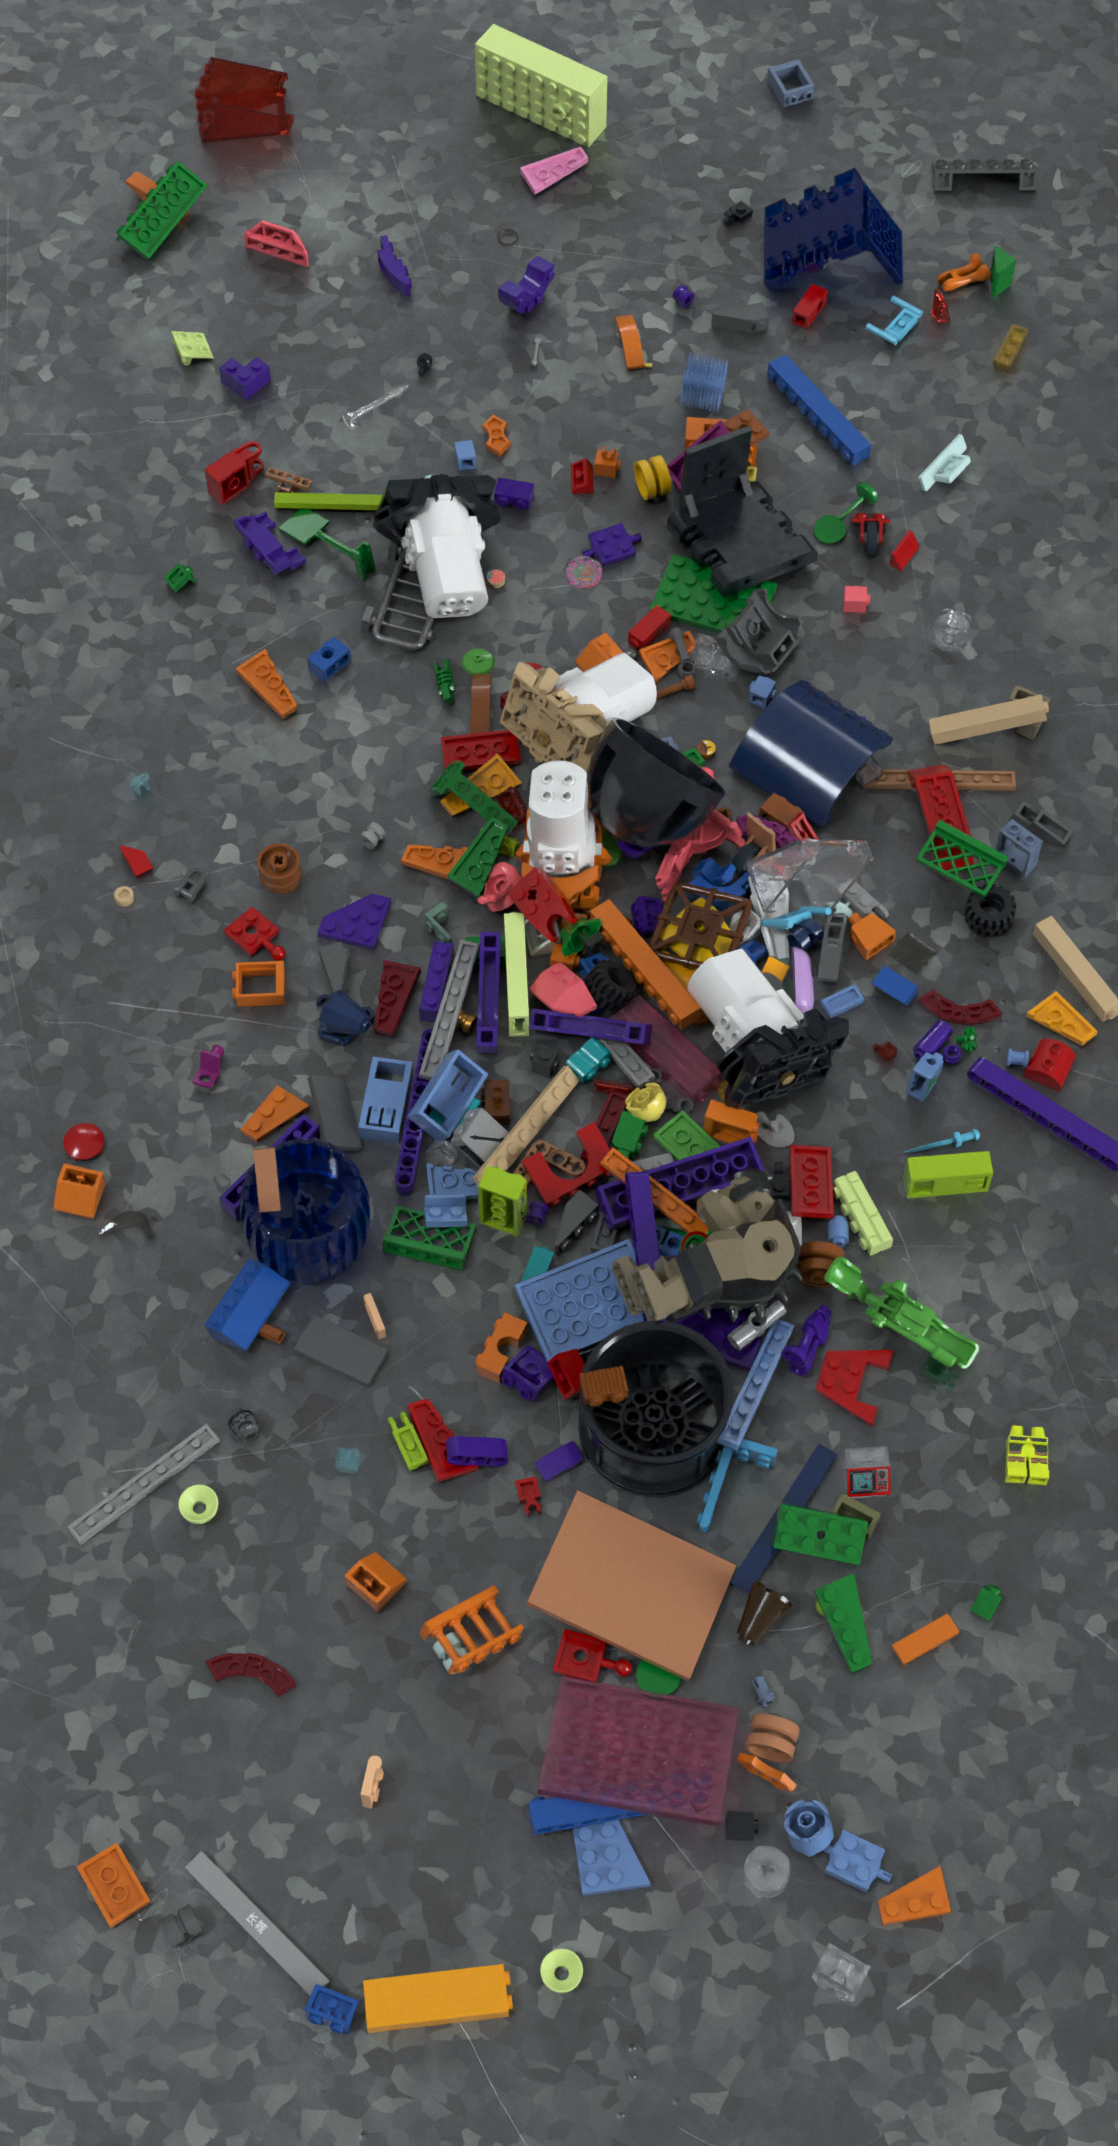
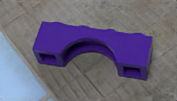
M434 941L419 1007L420 1021L433 1023L436 1021L445 992L447 977L451 972L453 964L454 944Z

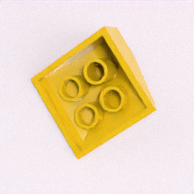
M700 897L690 904L704 907L706 900ZM711 906L712 910L717 911V909L714 906ZM685 908L676 917L682 918ZM723 921L721 928L730 930L725 921ZM669 923L663 929L659 940L663 941L674 936L678 925ZM701 923L699 926H695L697 930L704 929L703 924ZM722 936L717 937L714 947L719 955L728 952L732 939ZM678 942L669 948L679 956L685 957L689 944ZM696 946L692 959L705 962L707 959L712 958L713 955L709 949Z

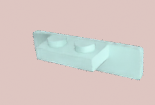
M958 434L919 476L923 491H927L936 481L951 484L971 462L969 456L961 455L967 449L962 434Z

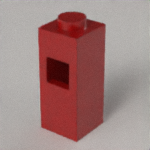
M812 284L793 310L792 323L808 329L826 304L828 290Z
M656 605L628 632V644L638 651L650 646L670 627L671 614Z

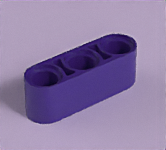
M453 1436L446 1440L447 1460L450 1464L503 1466L508 1463L505 1439Z

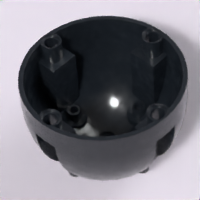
M612 718L600 736L591 755L587 776L588 794L591 803L589 810L596 815L597 819L608 831L607 833L620 842L623 841L631 845L641 846L642 848L663 846L677 842L697 830L710 817L726 794L725 790L714 778L685 755L648 731L621 718Z

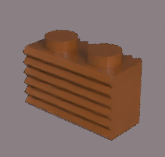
M623 1366L579 1374L584 1405L599 1406L604 1401L609 1400L616 1403L628 1397Z

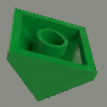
M994 246L990 268L991 297H996L1012 284L1016 263L1013 257L998 246Z

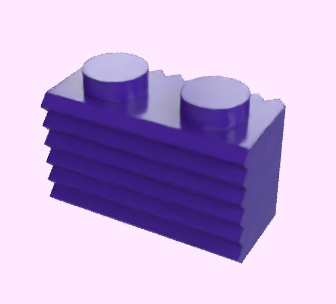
M498 477L494 491V502L500 506H512L520 510H529L534 495V483Z

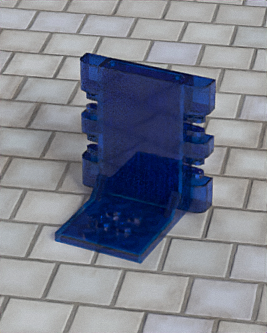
M856 168L834 176V185L829 188V192H826V190L819 191L815 185L804 189V198L799 200V205H796V203L789 204L784 198L764 207V285L770 291L792 283L793 277L798 275L799 270L802 273L808 272L809 274L823 270L824 264L829 262V257L832 260L839 259L844 261L864 251L872 252L896 285L903 283L902 231L863 181Z

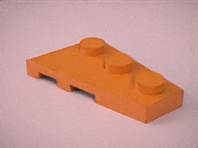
M941 1866L877 1902L882 1926L951 1913Z

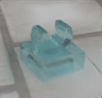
M145 772L129 779L128 784L130 788L135 787V792L140 795V786L143 785L147 791L150 790V785L147 783L150 777Z
M338 1447L335 1471L357 1473L360 1450Z

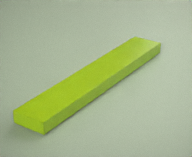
M275 492L274 508L378 510L383 495Z

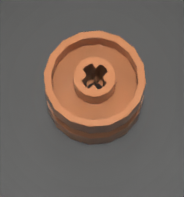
M771 1714L753 1715L749 1728L752 1733L748 1734L745 1743L746 1751L771 1762H792L795 1751L793 1743L797 1742L800 1731L799 1726L790 1720Z

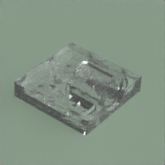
M698 633L695 636V645L690 653L691 661L695 662V667L729 677L731 674V662L715 638Z

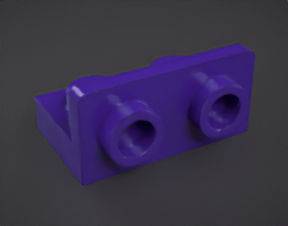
M639 896L631 905L634 929L641 937L645 934L654 933L658 922V914L662 912L661 900L659 898Z

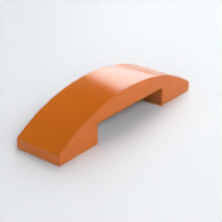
M633 315L615 316V323L620 334L627 370L644 368L640 337Z

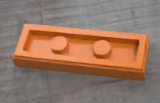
M947 1613L892 1644L891 1648L904 1666L957 1636L960 1631Z

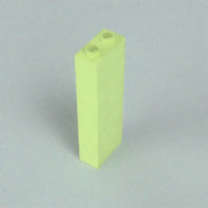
M511 912L504 914L509 1037L529 1036L523 913Z

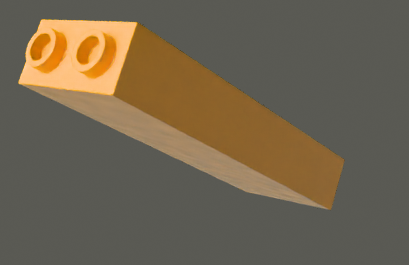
M504 1964L363 1980L368 2033L509 2017L508 2009H513L512 1995H507L506 1986L510 1985L509 1971H504Z

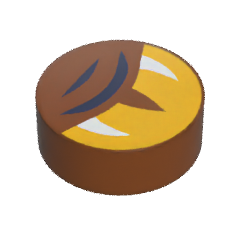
M703 740L698 743L697 750L703 759H711L715 756L716 745L710 740Z

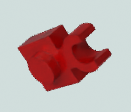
M537 1477L516 1480L515 1485L520 1504L526 1503L524 1507L525 1515L529 1517V1509L532 1507L537 1509L538 1515L541 1514V1506L536 1501L541 1499Z

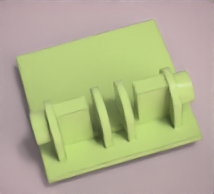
M171 331L173 344L176 346V351L181 357L182 364L189 365L192 358L214 359L203 333Z

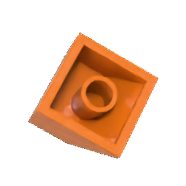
M605 632L589 642L575 660V664L584 672L624 652Z

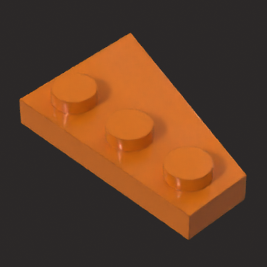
M690 631L684 632L683 641L689 656L697 649V644ZM670 638L639 650V655L646 669L653 676L655 683L681 663L675 643Z
M408 845L401 859V864L449 880L447 875L468 847L452 849L451 846L433 848L426 845Z
M277 1085L240 1129L241 1133L258 1143L277 1131V1128L294 1120L298 1114L308 1111L310 1105Z

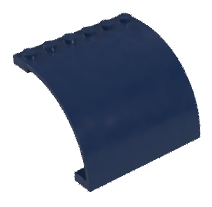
M800 680L783 690L762 711L744 736L728 767L769 794L775 793L778 796L784 797L792 805L801 808L806 818L821 827L830 822L832 815L829 812L853 775L876 751L891 745L893 738L886 731L873 726L870 721L859 717L856 712L843 707L839 701L829 698L825 692L815 689L809 682Z

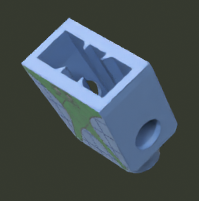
M935 1052L923 1055L912 1070L906 1089L907 1094L924 1102L939 1078L944 1063L941 1054ZM921 1077L926 1079L924 1083L921 1081Z

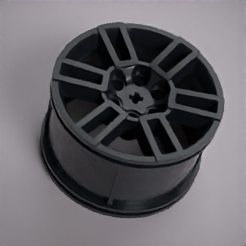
M643 1321L624 1326L608 1335L594 1348L584 1365L582 1373L623 1366V1370H629L634 1392L630 1398L626 1397L621 1402L614 1403L611 1400L603 1402L621 1409L620 1411H615L601 1406L584 1405L580 1388L578 1430L581 1446L592 1468L613 1486L628 1493L646 1497L676 1495L700 1483L718 1464L715 1463L719 1450L723 1451L724 1445L717 1443L728 1423L732 1409L733 1384L731 1374L717 1348L704 1336L688 1327L667 1321ZM659 1364L677 1368L686 1372L689 1376L670 1391L669 1388L661 1385ZM641 1365H648L651 1384L649 1389H645L639 1369ZM699 1383L703 1386L701 1391L686 1401H680L684 1395ZM709 1399H712L717 1417V1423L714 1427L687 1418V1414ZM670 1413H675L678 1417H674ZM632 1418H635V1419L638 1420V1421L635 1422V1423L629 1422V1420L632 1419ZM596 1419L619 1425L620 1429L611 1436H608L599 1426ZM669 1430L673 1434L667 1436L663 1432ZM647 1433L650 1434L652 1437L646 1439L643 1438L641 1435ZM686 1433L701 1437L703 1439L701 1441H698L696 1439L688 1437ZM623 1442L628 1443V1445L625 1447L621 1446L620 1444ZM677 1447L685 1449L683 1451L674 1453V1450Z

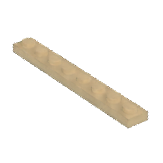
M569 1066L561 1068L473 1176L472 1180L477 1186L487 1166L500 1167L505 1172L509 1169L580 1081Z

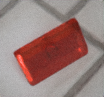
M510 786L496 798L501 807L518 821L516 825L518 826L526 823L528 809L518 790Z
M593 1078L592 1091L609 1094L612 1089L629 1095L634 1089V1084Z

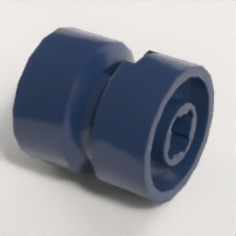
M812 918L807 919L799 927L794 928L787 934L790 946L801 948L804 951L809 950L812 945L822 941L824 937L823 930Z

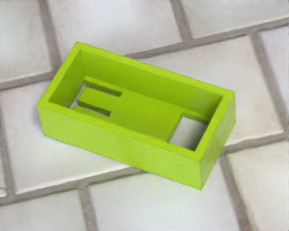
M983 1151L907 1158L903 1175L906 1197L917 1198L988 1192L993 1176L990 1152Z

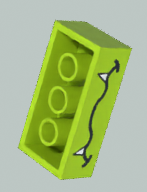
M487 1166L478 1185L480 1224L518 1237L527 1215V1179L516 1173L505 1172L500 1167Z

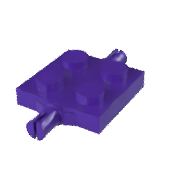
M622 523L589 533L588 539L591 543V548L582 551L583 558L594 555L603 567L636 556V551L632 543L642 540L640 532L630 536Z

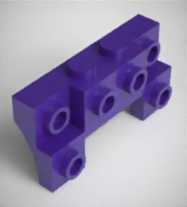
M266 511L255 516H242L234 520L236 530L245 539L244 545L248 551L251 550L257 562H261L265 568L269 567L275 575L287 568L292 571L306 563V558L301 556L296 546L283 551V546L270 532V530L276 528V523L272 522L267 516Z

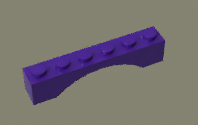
M501 932L480 933L477 1053L497 1054Z
M531 1009L529 1029L648 1045L651 1042L653 1024L587 1015L578 1017L575 1014H565L544 1009Z

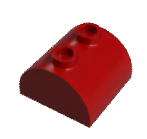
M1042 1039L1038 1042L1022 1077L1060 1092L1075 1061V1053L1069 1046L1058 1040Z

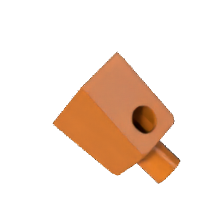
M855 912L848 919L852 924L849 935L850 939L865 961L895 940L896 930L873 913L862 918Z

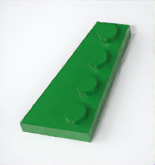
M492 816L447 875L448 879L479 898L503 844L508 826Z
M854 1573L814 1590L813 1593L850 1673L871 1665L872 1660Z

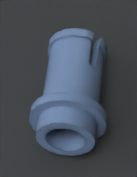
M759 1676L751 1681V1685L759 1697V1704L766 1707L775 1702V1694L771 1693L764 1676Z

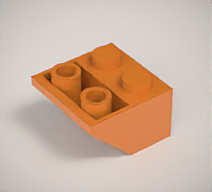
M64 1163L57 1180L53 1209L94 1219L106 1186L103 1172Z
M376 1552L360 1559L344 1576L346 1585L377 1612L408 1582L407 1578Z

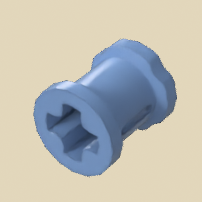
M1008 1048L1006 1065H1019L1026 1068L1029 1050L1021 1052Z

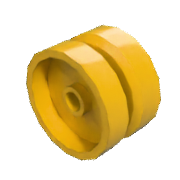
M661 455L650 457L649 462L643 459L634 463L636 484L644 500L653 499L656 497V494L664 496L671 493L672 485L669 470Z

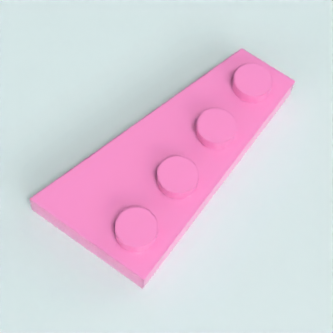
M578 147L520 167V173L534 195L587 164L588 156L582 147Z

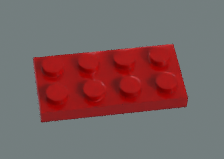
M509 730L441 737L445 769L452 761L457 760L465 764L462 769L463 771L479 769L497 753L507 765L521 764L518 739Z
M790 1145L791 1216L833 1219L831 1147Z

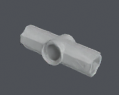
M772 1299L765 1306V1316L761 1320L756 1317L755 1311L752 1312L745 1322L727 1335L731 1346L740 1351L753 1339L761 1337L768 1327L786 1314L784 1305L779 1300ZM757 1322L760 1323L761 1326H754L752 1323Z

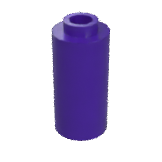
M938 1020L913 1047L915 1058L920 1060L925 1053L933 1054L937 1052L953 1034L950 1025L942 1020Z

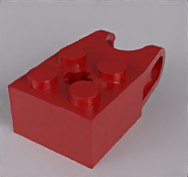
M255 441L247 442L228 454L223 455L205 469L208 493L221 505L250 486L249 482L263 471L264 464L258 458L262 452L261 445ZM250 447L258 448L255 452L248 451ZM257 463L260 465L258 468L253 469V464Z
M534 867L507 893L527 920L553 943L558 940L554 930V924L558 918L563 917L571 924H575L578 921L565 895L549 875L540 868Z

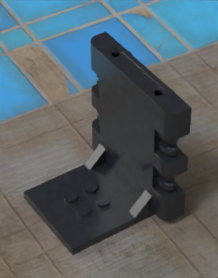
M749 426L685 449L679 510L670 514L667 519L666 528L679 543L686 540L692 543L691 559L698 567L704 564L711 566L710 582L723 598L816 562L818 552L804 535L792 533V521L785 512L773 510V498L758 481L749 482L747 467L752 434Z

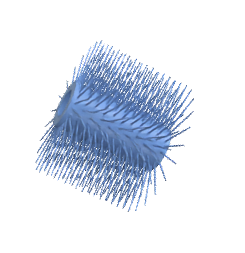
M694 353L693 356H690L693 359L692 363L688 360L685 366L682 382L683 390L680 397L682 403L680 405L683 402L685 403L688 397L693 401L691 406L694 400H696L695 403H698V401L703 402L702 409L705 404L710 405L709 411H711L712 407L716 409V403L718 408L720 406L727 378L725 375L727 374L726 369L728 366L726 364L723 366V361L720 364V359L718 362L716 358L712 359L713 356L711 357L710 365L705 363L706 357L703 360L701 359L703 356H701L698 361L699 354L695 358Z

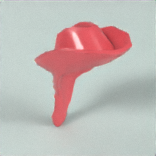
M506 862L495 864L485 884L484 895L480 896L477 902L480 904L487 903L489 910L492 912L502 911L514 904L507 893L522 880L516 868Z

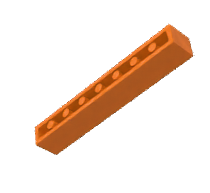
M610 899L590 910V919L599 918L603 923L598 930L603 941L611 945L613 953L617 957H621L624 966L628 970L631 969L639 984L642 983L646 987L648 995L656 999L659 1008L662 1011H666L673 1025H677L683 1030L701 1019L700 1006Z

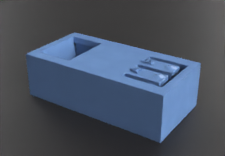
M458 1049L447 1053L407 1117L437 1141L449 1138L488 1073ZM459 1069H461L463 1072H460V1073H459V1075H458L457 1078L455 1079L454 1083L451 1085V1082H452L453 1079L455 1078V1076H456V1074L458 1073ZM468 1076H469V1077H470L469 1081H468L467 1084L465 1085V1087H464V1089L462 1090V1092H460V1090L462 1089L463 1085L465 1084V1082H466V1080L468 1079ZM427 1105L445 1118L441 1126L423 1112Z
M380 1057L372 1058L358 1126L360 1139L400 1144L414 1074L413 1062ZM377 1072L404 1076L403 1082L376 1079ZM370 1108H372L369 1120V1124L371 1125H366ZM381 1110H384L381 1126L385 1127L372 1126L379 1124ZM396 1111L393 1128H386L391 1126L393 1112Z

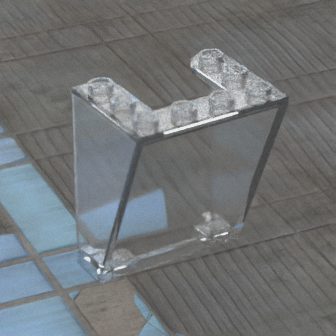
M799 839L747 862L746 866L763 913H774L779 908L778 898L791 881H801L810 906L830 907L832 911L873 861L874 857L867 841Z

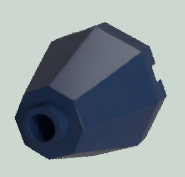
M340 990L332 992L329 996L332 1000L330 1003L327 1001L324 1003L320 1014L319 1024H322L320 1029L331 1033L358 1035L363 1034L364 1031L367 1032L371 1025L369 1015L345 992Z

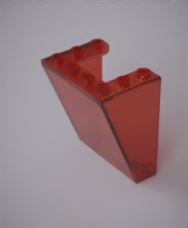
M210 57L209 62L205 64L204 75L200 77L199 88L195 90V99H197L196 110L198 111L197 121L200 123L199 134L201 135L202 142L209 143L289 134L294 117L292 114H286L284 95L286 89L283 88V85L288 80L287 73Z

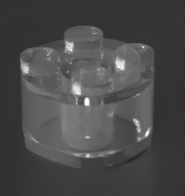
M948 608L943 609L936 617L931 634L932 642L934 640L937 644L936 647L948 653H956L959 649H965L972 630L970 615Z
M756 1847L747 1856L743 1869V1880L749 1892L761 1899H769L781 1894L785 1890L790 1877L789 1859L781 1850L775 1847ZM765 1869L770 1870L767 1876L763 1874Z

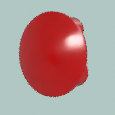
M77 1124L66 1132L63 1140L64 1149L75 1161L90 1159L102 1153L104 1135L93 1124Z

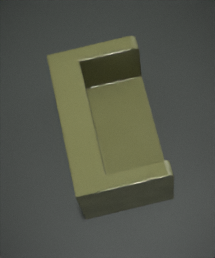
M843 1493L832 1510L834 1513L866 1519L868 1521L865 1536L866 1542L870 1539L881 1516L880 1512Z

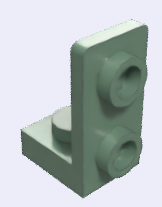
M442 901L424 914V925L430 933L433 932L436 935L438 942L452 943V937L440 926L448 917V906Z

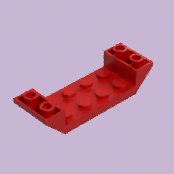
M945 764L908 770L912 789L916 788L929 836H931L939 820L971 836L952 770ZM935 836L933 840L934 846L944 845L943 840ZM950 848L952 856L961 855L959 848ZM946 849L936 851L939 859L948 857ZM933 852L931 853L932 861L935 860ZM973 856L967 857L969 866L973 865ZM963 858L953 860L956 868L965 867ZM950 861L940 863L942 869H952Z

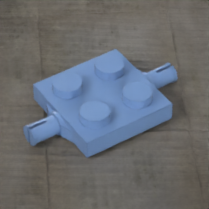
M845 1830L842 1831L839 1840L834 1846L829 1844L823 1850V1852L829 1854V1863L824 1873L866 1893L876 1877L889 1883L893 1875L880 1869L885 1849Z

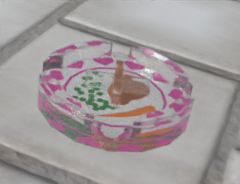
M579 556L572 559L570 564L567 565L566 578L574 587L589 589L600 582L602 566L596 559L593 560L589 556Z

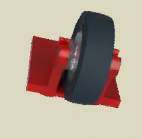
M855 513V516H850V520L852 522H859L860 543L865 544V554L875 555L877 544L882 543L883 523H890V519L883 513H873V517L867 516L866 513ZM864 522H867L864 533Z

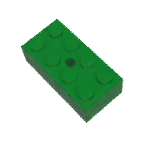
M779 1502L771 1545L773 1548L860 1565L868 1521L864 1518ZM820 1530L824 1531V1535L818 1538L817 1532Z

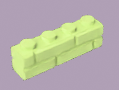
M853 1171L845 1176L836 1178L833 1183V1196L835 1199L840 1200L842 1213L851 1220L850 1227L853 1233H858L861 1248L864 1251L867 1250L871 1256L892 1247L893 1238L858 1173Z

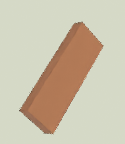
M275 1147L254 1149L259 1212L281 1211Z

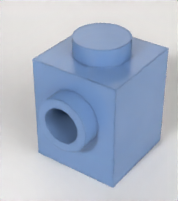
M759 675L756 681H752L749 687V703L765 709L769 702L777 695V690H775L776 681Z

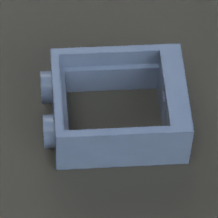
M799 59L768 68L767 81L783 107L814 99L815 85ZM798 77L803 86L787 91L782 81Z
M1011 819L1000 830L995 850L1008 856L1006 866L1025 878L1037 865L1043 841ZM1011 841H1012L1013 843H1015L1017 846H1019L1020 848H1022L1024 851H1026V852L1028 853V855L1025 854L1024 852H1022L1020 849H1018V848H1017L1016 846H1014L1013 844H1011Z

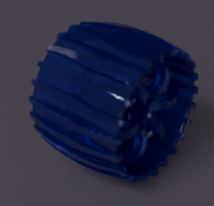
M299 1137L296 1138L297 1140L281 1141V1144L275 1146L279 1192L281 1194L283 1190L290 1187L294 1200L292 1217L280 1218L268 1212H259L254 1163L252 1168H249L247 1171L245 1182L242 1186L240 1218L247 1243L260 1263L265 1264L287 1281H296L299 1284H304V1282H315L317 1284L322 1280L335 1278V1275L342 1271L345 1272L348 1270L349 1265L358 1259L368 1236L371 1218L370 1199L365 1181L358 1167L342 1149H337L330 1142L318 1141L317 1138L309 1140ZM320 1184V1186H328L333 1189L328 1200L318 1208L313 1197L308 1193H304V1190L299 1189L298 1185ZM342 1195H344L349 1202L347 1218L338 1224L337 1227L327 1224L323 1221V1218L336 1207ZM265 1224L279 1229H293V1233L287 1239L285 1236H278L270 1229H266ZM316 1230L324 1235L317 1237ZM306 1232L307 1240H302Z

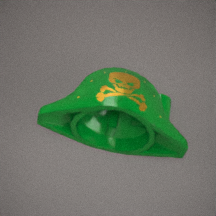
M582 917L577 919L578 921L575 924L568 922L560 932L563 942L561 952L564 957L582 951L585 940L588 939L587 946L591 943L603 924L599 918L587 920Z

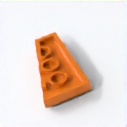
M266 649L236 668V673L282 719L298 709L297 703L289 689L285 686Z

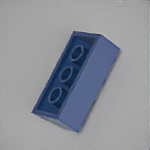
M248 1259L205 1323V1328L213 1339L247 1351L289 1287V1281L267 1265Z

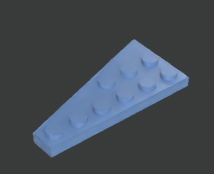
M585 1755L563 1758L568 1795L576 1794V1791L581 1789H589V1791L598 1790L601 1785ZM618 1820L572 1828L582 1896L651 1886Z

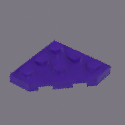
M370 894L323 916L317 932L318 937L374 950L391 904V898Z

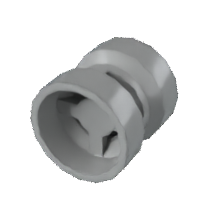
M371 822L367 827V831L361 833L359 840L365 847L374 849L378 844L377 841L382 840L386 833L379 824Z

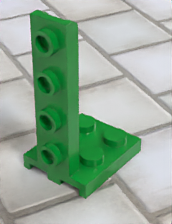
M452 761L429 789V792L433 796L445 795L450 790L487 822L493 816L507 825L508 831L506 836H508L518 821L462 775V769L465 766L462 761Z

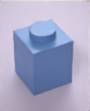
M472 440L455 442V457L458 470L476 468V454Z

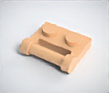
M371 1756L368 1760L361 1790L362 1805L366 1808L372 1809L373 1802L378 1801L380 1792L378 1785L379 1781L384 1777V1772L381 1768L382 1761L379 1756Z

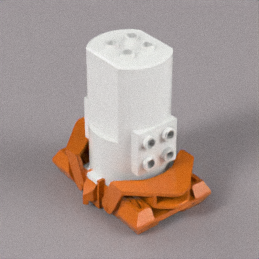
M550 761L532 770L529 809L527 810L526 839H524V844L515 853V859L522 862V878L534 867L540 868L549 875L565 895L572 910H591L597 907L599 903L600 887L596 886V883H600L602 865L605 866L612 862V857L603 848L604 827L596 815L589 810L591 803L588 799L586 771L568 761Z

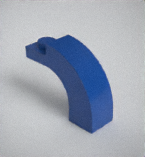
M747 871L736 882L725 887L711 885L699 875L689 884L708 889L717 888V891L746 898V893L751 890L748 877L752 873ZM685 891V895L691 903L700 897L707 900L708 896ZM716 898L712 903V906L717 911H724L736 905V903Z

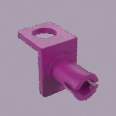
M214 1045L210 1052L206 1050L200 1052V1069L192 1080L193 1084L207 1089L212 1088L220 1075V1058L224 1054L222 1046ZM202 1076H208L211 1078V1080L208 1082H202L199 1078Z

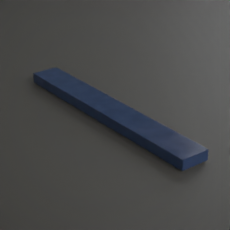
M818 1444L782 1502L805 1507L837 1458V1454ZM778 1508L730 1581L731 1586L748 1596L754 1581L760 1579L778 1548H773L771 1545Z

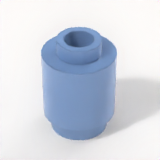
M837 1215L833 1216V1219H830L828 1222V1242L836 1244L841 1248L849 1243V1223L844 1216Z

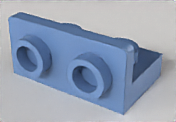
M426 1195L424 1197L426 1228L467 1227L466 1195Z

